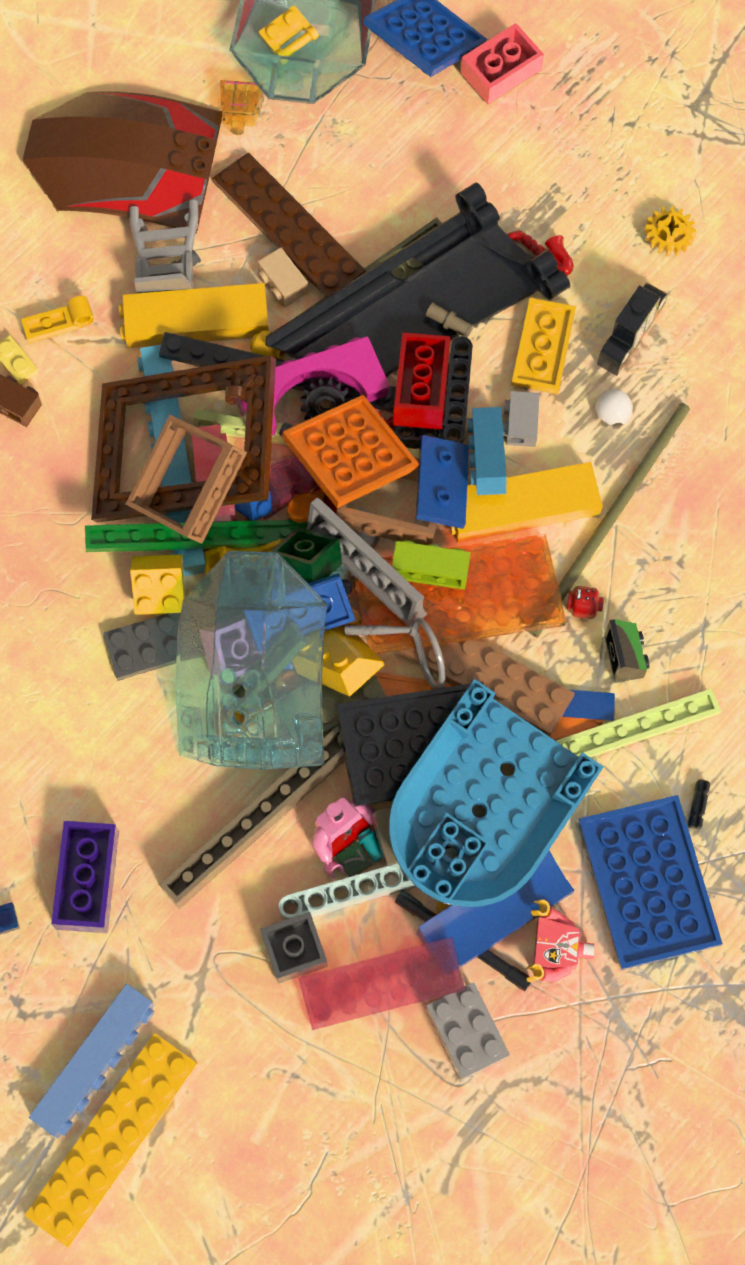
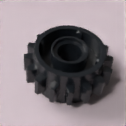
M320 377L318 383L312 380L310 382L311 389L305 387L303 391L307 396H301L300 402L305 403L300 407V411L306 412L304 420L314 418L352 400V396H347L348 387L343 389L341 387L342 381L335 383L333 382V377H330L328 381H324L323 377ZM328 399L332 402L333 406L331 408H323L320 405V401Z

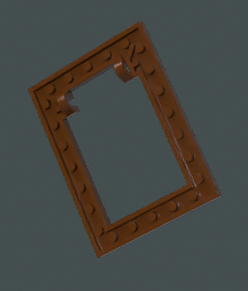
M269 355L102 383L91 520L98 523L146 516L126 505L131 491L119 493L126 406L225 390V402L231 405L237 404L238 397L247 403L244 451L247 454L221 506L268 500L276 358ZM206 481L158 487L149 507L161 514L192 510Z

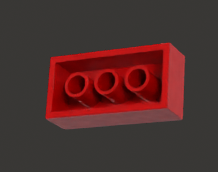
M402 333L393 425L442 429L450 336Z

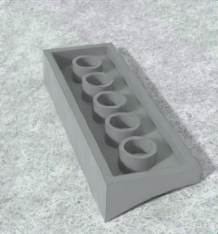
M319 498L311 502L307 530L339 538L342 564L407 626L413 624L416 618H424L427 615L423 609L424 596Z

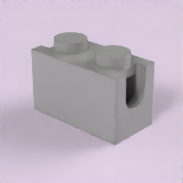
M510 392V399L505 400L504 414H508V422L503 423V436H507V445L536 447L540 393Z

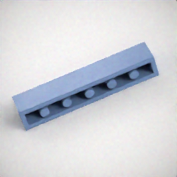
M126 984L28 1118L57 1139L61 1135L65 1136L72 1128L74 1123L71 1120L77 1112L81 1114L88 1106L90 1094L93 1090L98 1091L106 1081L104 1076L110 1067L114 1069L122 1059L123 1055L120 1054L126 1045L131 1046L139 1035L136 1032L142 1023L147 1024L155 1013L152 1010L155 1006L154 1003Z

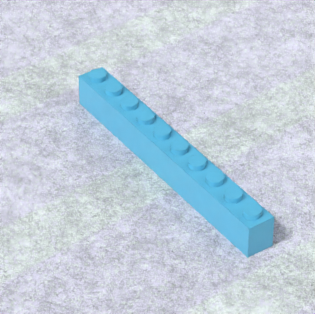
M161 345L140 348L141 357L137 358L139 372L144 371V376L173 372L172 360L159 357ZM178 398L144 403L146 415L151 414L152 421L147 423L149 435L155 437V443L169 415L181 419ZM183 437L162 479V487L192 483L185 437ZM192 510L163 515L178 523H186ZM203 549L173 550L174 555L183 554L184 576L206 573Z

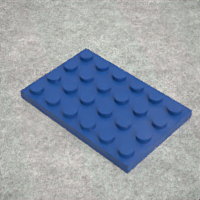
M678 795L579 818L578 823L620 971L722 946L721 936Z

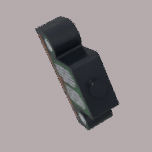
M648 282L643 287L638 286L617 317L612 335L608 338L599 354L598 366L618 376L665 306L668 297L666 292Z

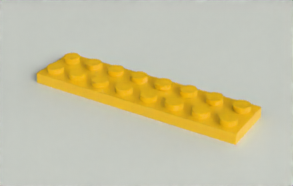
M154 1033L24 1216L67 1248H70L198 1066V1063Z

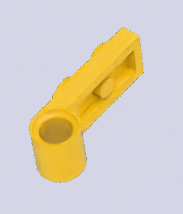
M76 296L67 302L68 306L22 318L21 321L28 343L74 331L75 329L92 324L94 316L88 298L86 296Z

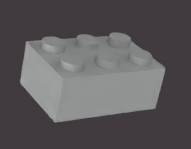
M474 982L426 1005L425 1010L460 1082L509 1059L510 1053Z

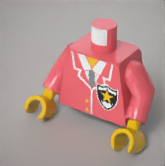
M534 900V903L539 905V911L531 910V914L533 916H542L543 918L539 917L537 921L533 965L526 967V969L532 970L533 976L528 977L527 981L556 982L570 975L572 970L576 969L578 957L593 959L594 943L580 942V929L576 928L573 921L560 911L550 907L546 900Z

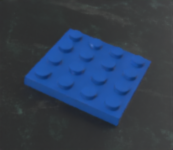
M396 0L367 15L363 22L374 34L378 35L390 47L397 50L429 77L460 61L464 55L487 41V38L438 0Z

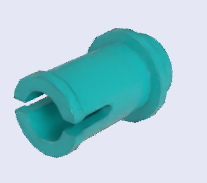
M370 828L358 836L360 840L358 843L364 846L373 860L372 862L376 863L383 856L378 839L375 836L376 833L372 832Z

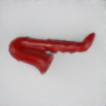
M520 230L507 234L513 241L519 240L535 256L545 251L542 245H538L536 240H533L531 236L526 235V233ZM563 235L553 236L545 242V245L554 255L558 265L557 268L568 276L573 271V259L564 247Z

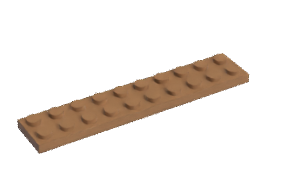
M355 578L352 594H347L355 621L346 625L407 626L359 579ZM426 612L427 615L423 619L429 624L439 643L445 665V680L455 685L470 684L474 679L484 682L486 687L496 693L493 699L550 737L574 698L575 693ZM419 625L418 633L428 669L439 676L433 646L426 631ZM408 633L366 635L420 665L414 638Z

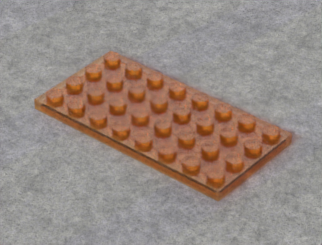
M546 534L447 548H461L471 552L465 590L408 581L424 596L423 609L427 615L423 619L431 627L439 645L566 626L567 621ZM394 556L382 557L392 566ZM354 576L363 625L407 626ZM419 625L418 633L422 647L432 646L426 631ZM408 633L365 635L366 644L376 654L416 648L413 636H410Z

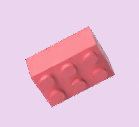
M515 23L464 55L461 61V74L484 101L489 104L541 71L544 54L519 25Z

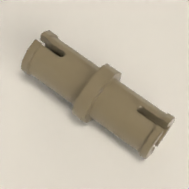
M433 302L426 312L427 317L443 324V328L447 330L450 328L464 337L468 338L474 328L473 324L457 317V313L453 311L450 313Z

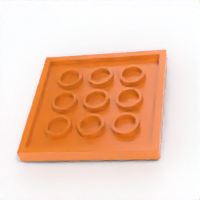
M364 395L287 429L282 433V439L336 508L417 470L419 466L417 460Z

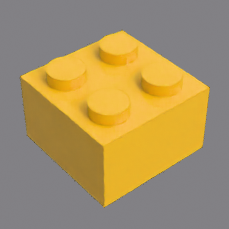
M183 554L133 556L130 571L135 615L185 613L186 590Z

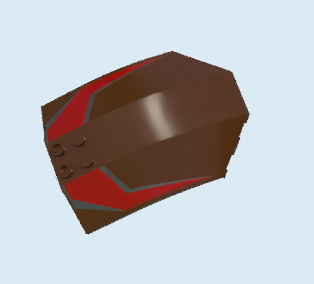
M117 91L86 92L32 120L22 162L34 175L35 181L44 194L48 195L57 212H92L130 218L129 208L136 206L139 208V218L143 221L180 228L188 226L184 217L189 213V201L197 200L199 227L223 112L149 94Z

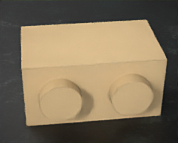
M282 248L277 249L258 261L259 271L257 275L260 281L268 284L273 298L277 302L281 301L284 307H287L308 293V281Z

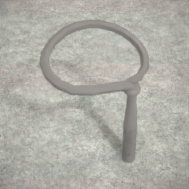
M416 618L414 623L408 626L345 625V635L408 633L410 636H413L420 665L432 689L444 687L445 665L442 652L434 632L423 618ZM419 625L426 631L436 655L439 670L438 684L432 678L427 666L418 633Z

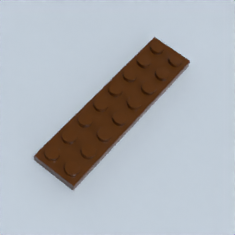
M249 152L213 177L214 184L278 249L282 248L297 269L325 298L366 272Z

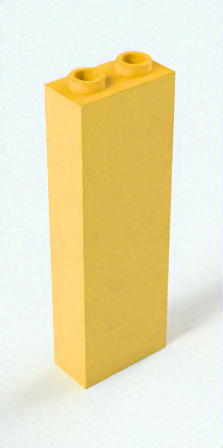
M265 283L123 295V304H119L120 318H124V325H120L121 339H126L128 348L161 345L165 332L207 342L253 338L256 333L269 330Z
M587 462L506 478V494L477 495L476 485H467L466 525L463 529L450 526L451 534H456L458 543L599 516L603 505L592 463Z

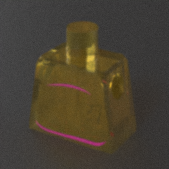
M220 80L223 123L231 125L230 132L232 134L242 135L245 126L254 127L257 123L265 97L264 83Z

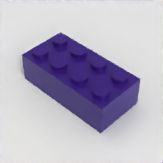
M64 821L51 922L56 930L108 933L119 830L116 824Z

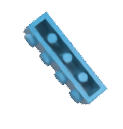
M501 407L472 408V418H468V433H473V435H469V450H474V453H470V468L475 467V470L471 471V485H476L477 495L506 494V464Z

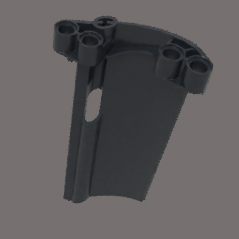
M475 182L455 195L460 210L458 214L268 334L265 346L287 353V356L299 360L308 353H319L325 351L329 346H340L353 338L368 336L385 376L398 370L402 333L450 336V340L460 335L450 328L448 330L443 328V324L426 316V312L432 302L450 313L451 311L457 313V317L473 324L475 327L537 291L548 300H552L570 288V281L566 274L557 268V261L549 250H545L532 258L498 225L500 216L497 209L492 203L487 202L484 189L479 183ZM411 258L418 259L424 264L423 268L406 279H399L391 273L392 270Z

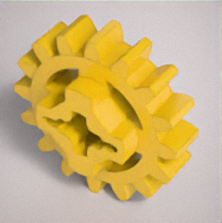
M671 206L670 211H667L665 207L661 208L660 213L655 210L653 216L648 217L644 233H647L645 240L651 241L650 248L658 247L657 253L660 254L664 250L666 251V256H669L672 251L678 256L680 249L686 252L688 246H692L696 234L694 229L695 221L689 222L691 215H682L683 209L675 212L674 206Z

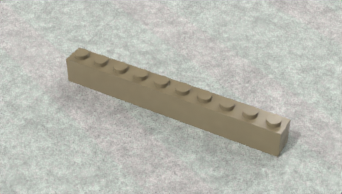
M337 726L159 884L164 894L178 909H181L345 762L339 727Z

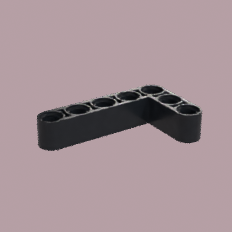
M460 336L455 338L451 344L445 417L442 429L395 426V434L405 447L419 448L422 435L428 433L433 434L435 438L452 441L448 439L449 436H457L459 439L453 442L464 444L473 349L469 338ZM463 349V350H465L466 352H465V353H458L457 350ZM463 371L465 374L457 375L454 372ZM459 392L463 395L456 397L452 393ZM452 414H458V415H460L461 417L455 419V418H452L450 415H452ZM403 431H407L411 433V435L402 436L400 433Z

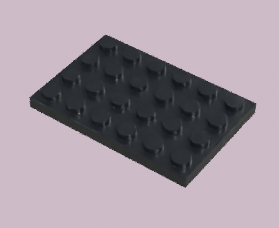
M471 683L335 705L355 807L394 800L403 781Z

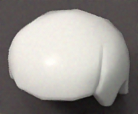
M608 389L597 397L595 412L598 418L609 425L615 423L625 424L632 416L633 405L627 393L619 389Z

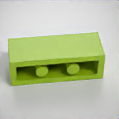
M408 540L396 541L392 567L410 582L465 590L471 552L461 548H441L435 544L421 545Z

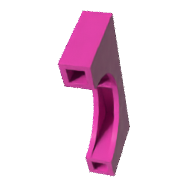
M368 336L353 338L340 346H329L325 351L319 353H308L302 359L296 361L287 360L276 367L272 436L276 435L277 424L274 410L278 401L289 389L301 382L320 379V377L324 379L333 377V380L342 381L352 387L360 396L364 395L369 402L388 396L390 386ZM237 397V405L246 425L247 403Z

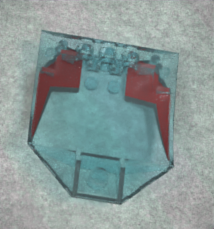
M239 0L229 51L268 99L315 104L365 66L372 31L363 22L367 15L375 12L376 0ZM295 5L309 24L316 29L319 38L309 41L290 56L274 55L261 39L258 31ZM302 30L301 32H299L297 35H295L293 38H291L289 41L283 44L280 48L283 50L289 44H291L300 36H302L305 33V31Z

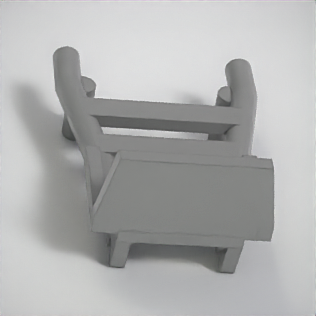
M189 201V213L184 217L188 224L187 227L149 231L144 221L139 218V208L136 206L130 207V227L138 255L135 268L136 278H134L136 293L193 289L192 250L196 229L198 228V201ZM185 238L184 245L145 249L144 242ZM182 256L181 263L150 266L148 259Z

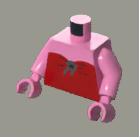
M342 797L337 802L329 804L327 809L316 818V830L312 838V846L321 862H325L323 869L330 877L335 879L333 875L335 868L339 872L344 873L343 866L332 860V857L334 858L373 824L371 818L375 811L370 805L355 807L353 800L348 802Z

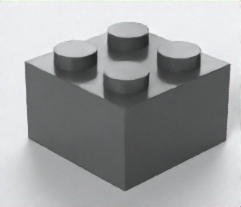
M311 912L260 929L278 984L328 967Z

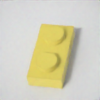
M11 335L0 341V363L20 385L39 373L36 366Z

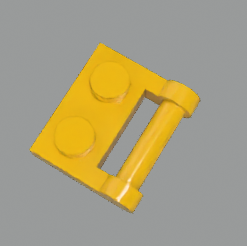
M295 5L258 31L261 39L282 64L288 61L290 55L309 41L319 38L316 29L309 24ZM302 30L305 31V33L302 36H300L294 42L289 44L283 50L280 48L283 44H285L299 32H301Z

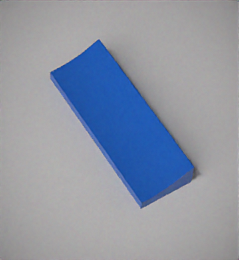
M549 850L531 878L511 896L494 904L480 907L451 905L419 926L416 935L444 975L448 977L537 918L538 916L531 914V910L539 911V905L534 903V900H546L549 906L553 907L573 894L574 889Z

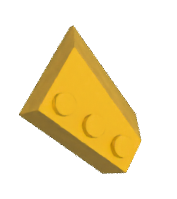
M346 624L305 637L307 645L293 659L298 673L349 697L384 666L383 661L359 635H345Z

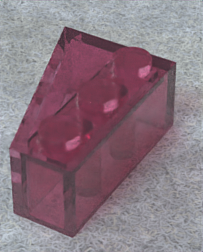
M295 454L270 466L269 491L273 512L264 516V520L269 519L288 506L295 496L307 493L318 485Z

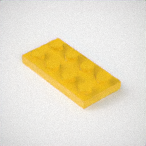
M529 298L511 383L512 386L553 394L559 393L576 306Z

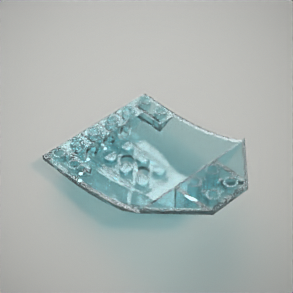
M228 551L182 602L176 654V712L179 756L213 766L263 770L319 766L324 764L322 669L328 604L278 552ZM235 684L244 686L246 691L244 697H237L234 694L233 687ZM235 710H239L244 714L245 721L243 723L236 720L234 716Z

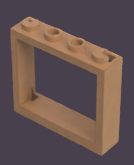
M169 415L141 470L126 505L202 544L247 452L175 416ZM187 431L222 448L185 525H182L150 508L149 505Z
M418 469L401 478L418 482ZM347 504L337 509L336 515L353 531L365 533L369 536L390 539L394 542L408 540L421 545H429L433 542L437 523L429 522L428 527L347 508Z

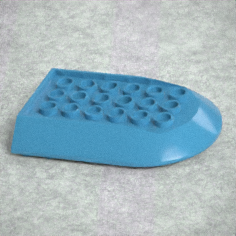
M476 679L473 680L403 781L393 800L389 818V835L392 850L407 878L418 889L433 899L459 907H480L494 904L518 891L534 874L604 768V766L583 752L579 756L575 755L493 699L496 693ZM504 763L510 764L514 769L513 775H503L500 771V766ZM474 805L483 806L486 811L485 816L482 818L475 817L472 813V807ZM453 847L457 851V857L454 859L447 857L445 848Z

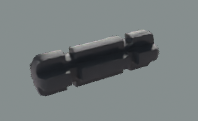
M698 779L695 785L696 792L693 796L690 811L692 815H690L688 827L700 830L703 826L704 818L702 817L705 815L708 800L707 793L710 790V782L707 780Z

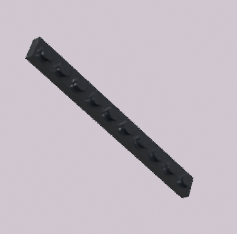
M167 332L164 333L159 352L160 358L198 367L264 356ZM276 358V367L280 366L285 360ZM319 379L301 382L291 389L304 391L305 387L311 389L310 382L313 380L315 383H318ZM343 382L341 383L343 389L346 387L349 389L347 396H352L353 399L360 396L352 387ZM390 386L387 397L372 401L370 404L376 409L393 413L396 387Z

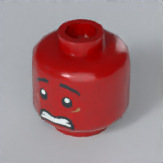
M576 586L573 591H569L567 610L571 611L573 617L594 619L597 611L602 612L604 597L599 596V590L595 587Z

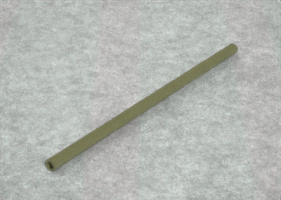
M684 403L679 404L529 628L528 632L536 638L540 636L689 413L690 407Z

